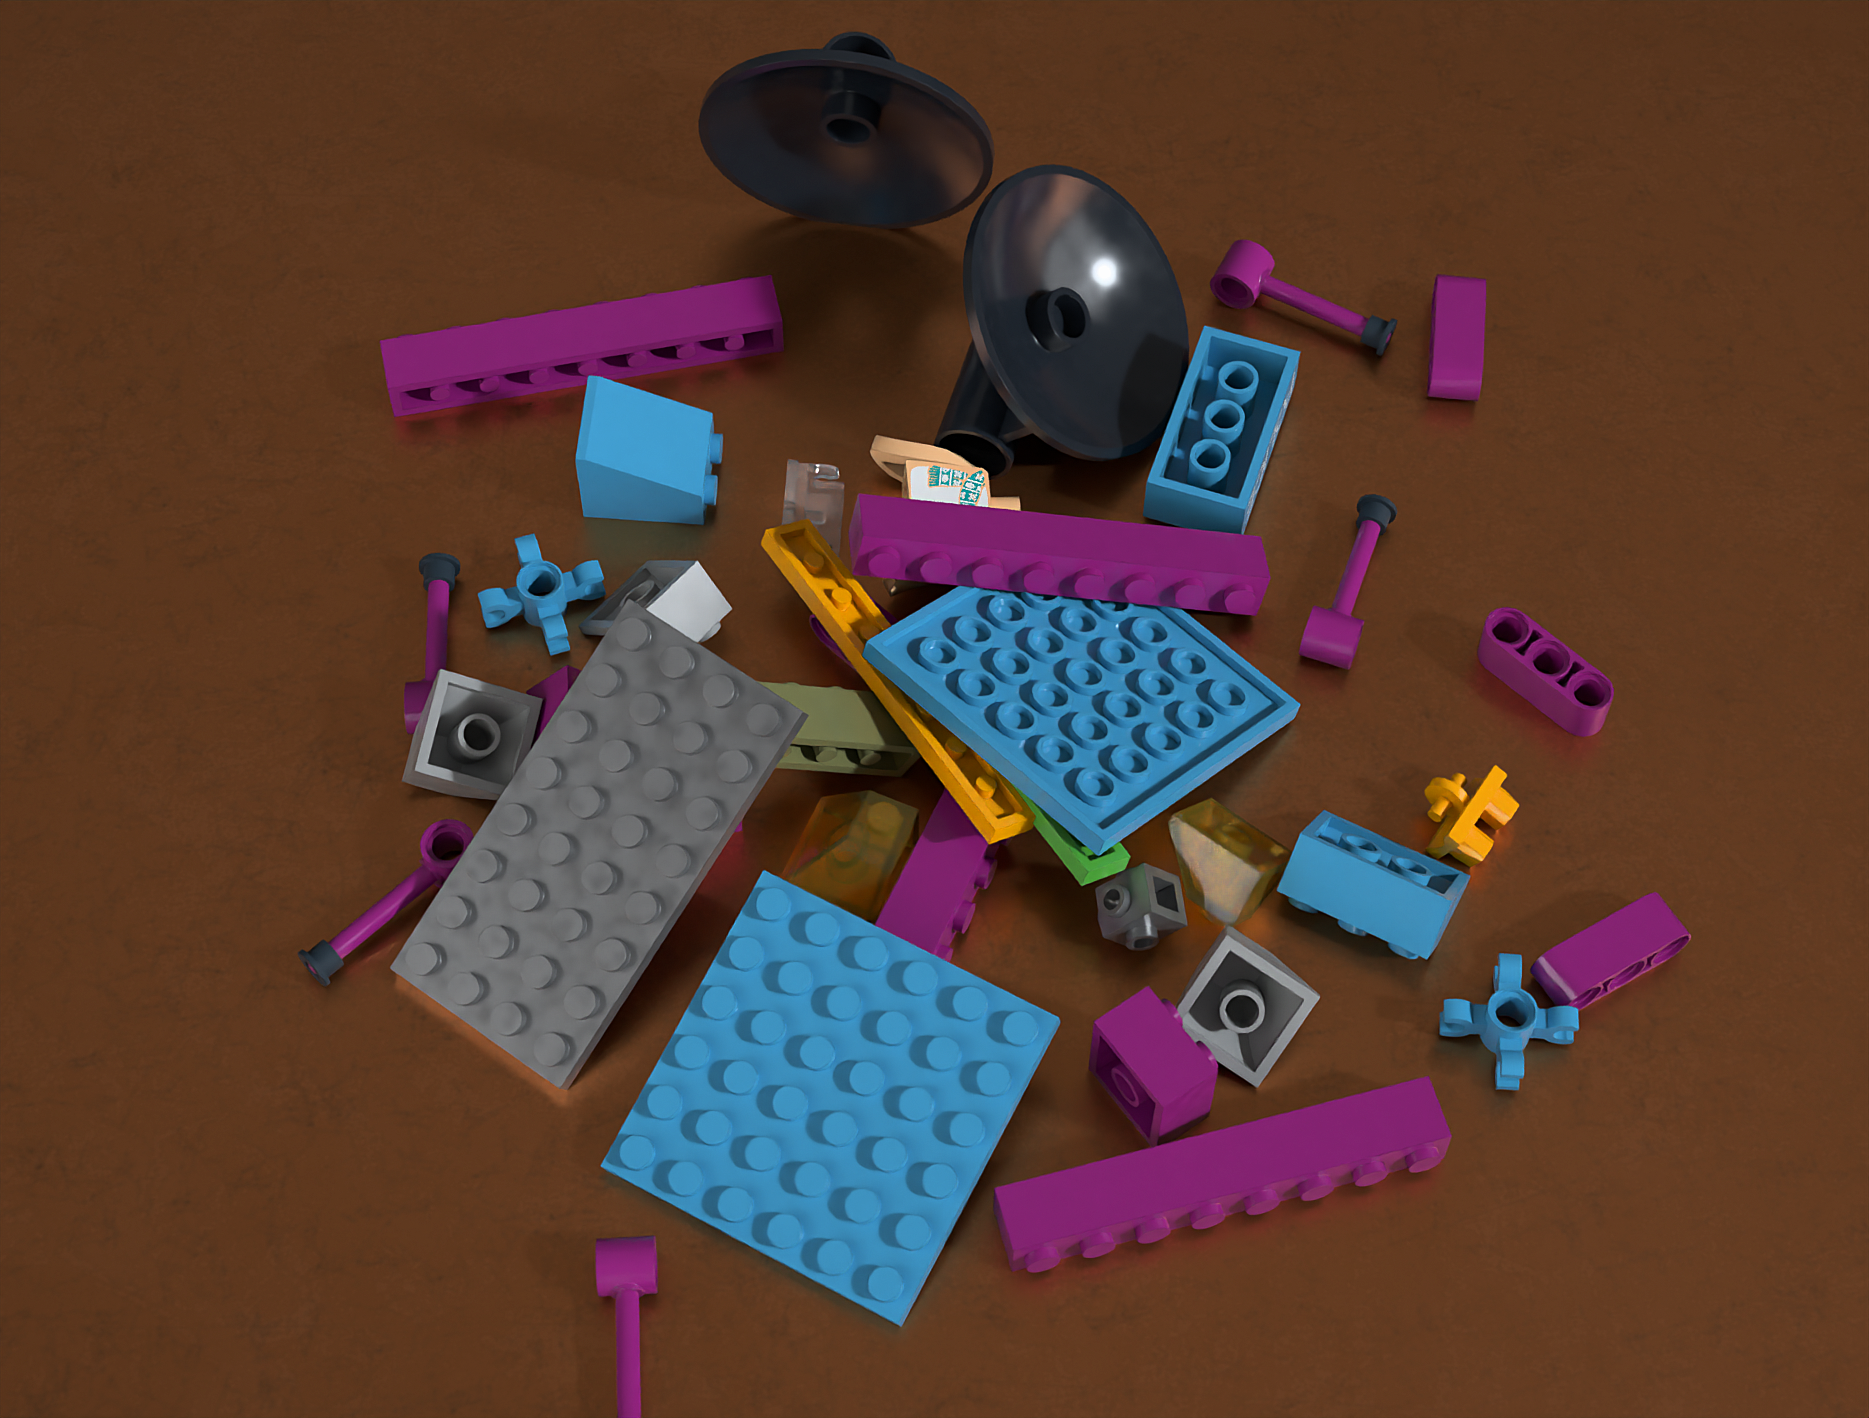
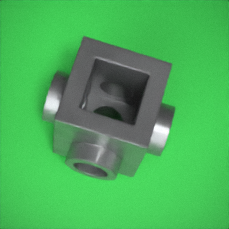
M1142 863L1134 868H1127L1124 871L1118 872L1114 879L1095 888L1099 911L1098 922L1102 930V937L1125 945L1130 950L1141 951L1153 948L1159 943L1160 939L1188 925L1179 876L1149 864Z

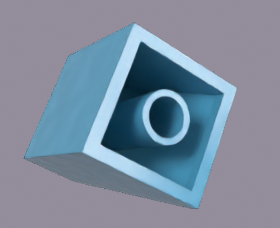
M588 375L575 457L583 516L704 525L707 505L715 506L717 499L718 479L717 475H711L712 463L721 464L723 452V434L714 433L713 413L600 376Z

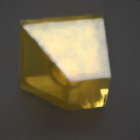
M870 790L821 797L780 878L875 925L919 840V809Z
M1212 798L1174 813L1168 822L1186 896L1189 900L1200 906L1199 911L1206 919L1220 926L1228 924L1231 927H1235L1252 917L1281 881L1293 852Z

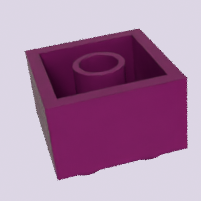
M1147 986L1094 1021L1088 1069L1151 1147L1174 1141L1209 1117L1218 1074L1217 1061L1211 1050L1202 1041L1194 1042L1184 1030L1179 1012L1168 999L1163 998L1160 1000L1152 989Z

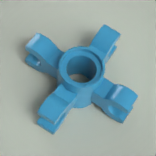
M534 533L514 538L521 566L516 579L517 586L508 589L490 588L478 593L486 628L501 626L510 621L512 617L523 615L528 623L542 627L550 656L569 651L568 632L563 620L568 610L567 602L577 599L594 600L606 595L602 582L604 577L598 560L587 561L579 564L572 571L562 573L555 564L542 560ZM541 592H549V594L544 596H535Z
M1499 953L1498 966H1494L1493 972L1495 993L1491 996L1488 1005L1472 1004L1462 999H1444L1443 1012L1439 1014V1035L1460 1037L1468 1034H1478L1483 1044L1496 1054L1495 1086L1496 1089L1519 1090V1079L1524 1077V1055L1522 1050L1526 1047L1529 1038L1545 1039L1556 1044H1571L1574 1041L1573 1031H1578L1579 1029L1578 1008L1571 1006H1556L1549 1009L1538 1008L1534 998L1528 992L1521 989L1522 957L1520 954ZM1497 1017H1512L1520 1026L1508 1027L1502 1024Z

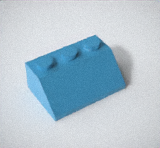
M1323 810L1300 833L1277 891L1289 896L1288 901L1300 910L1309 913L1322 911L1339 919V926L1348 932L1360 936H1367L1370 933L1387 941L1388 947L1403 957L1417 959L1420 956L1428 959L1437 947L1471 876Z

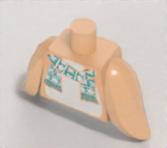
M880 435L875 436L870 454L878 466L890 476L902 482L903 498L1021 511L1019 497H991L988 472L983 468L974 467L962 456L932 445L903 441ZM882 578V582L890 597L907 590L937 584Z

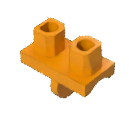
M1494 765L1490 768L1484 779L1474 778L1465 791L1463 788L1468 780L1460 773H1454L1450 780L1440 777L1433 778L1424 790L1427 800L1432 804L1427 814L1436 822H1441L1446 814L1448 816L1425 851L1437 860L1450 853L1469 867H1473L1481 862L1494 845V841L1474 825L1480 817L1492 828L1498 830L1512 818L1520 806L1501 787L1507 774Z

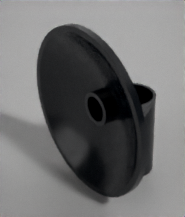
M862 32L839 34L832 38L822 49L780 51L755 57L734 66L716 79L707 90L702 101L698 120V131L702 146L715 167L728 180L747 194L769 206L816 222L879 229L908 228L936 222L950 217L972 204L987 187L993 171L995 157L993 138L988 126L977 110L964 97L936 78L896 62L893 53L886 44L878 38Z
M1055 164L1027 168L1007 177L985 197L974 216L967 236L963 260V292L966 314L973 338L936 435L934 446L962 456L974 467L983 468L988 472L989 480L999 479L1010 471L1021 437L1032 433L1063 453L1089 461L1118 460L1138 453L1154 443L1165 432L1189 367V336L1186 313L1181 292L1168 258L1156 236L1136 209L1116 190L1097 177L1076 168Z

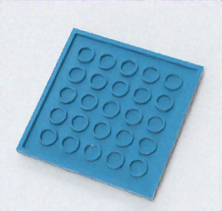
M958 586L867 640L862 653L863 658L1097 856L1295 718L1301 705L1184 610L1175 607Z
M763 870L604 1158L601 1167L901 1327L1061 1021L1059 1017Z

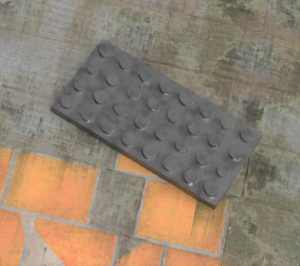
M628 599L399 952L390 969L559 1089L568 1090L809 715L639 604Z

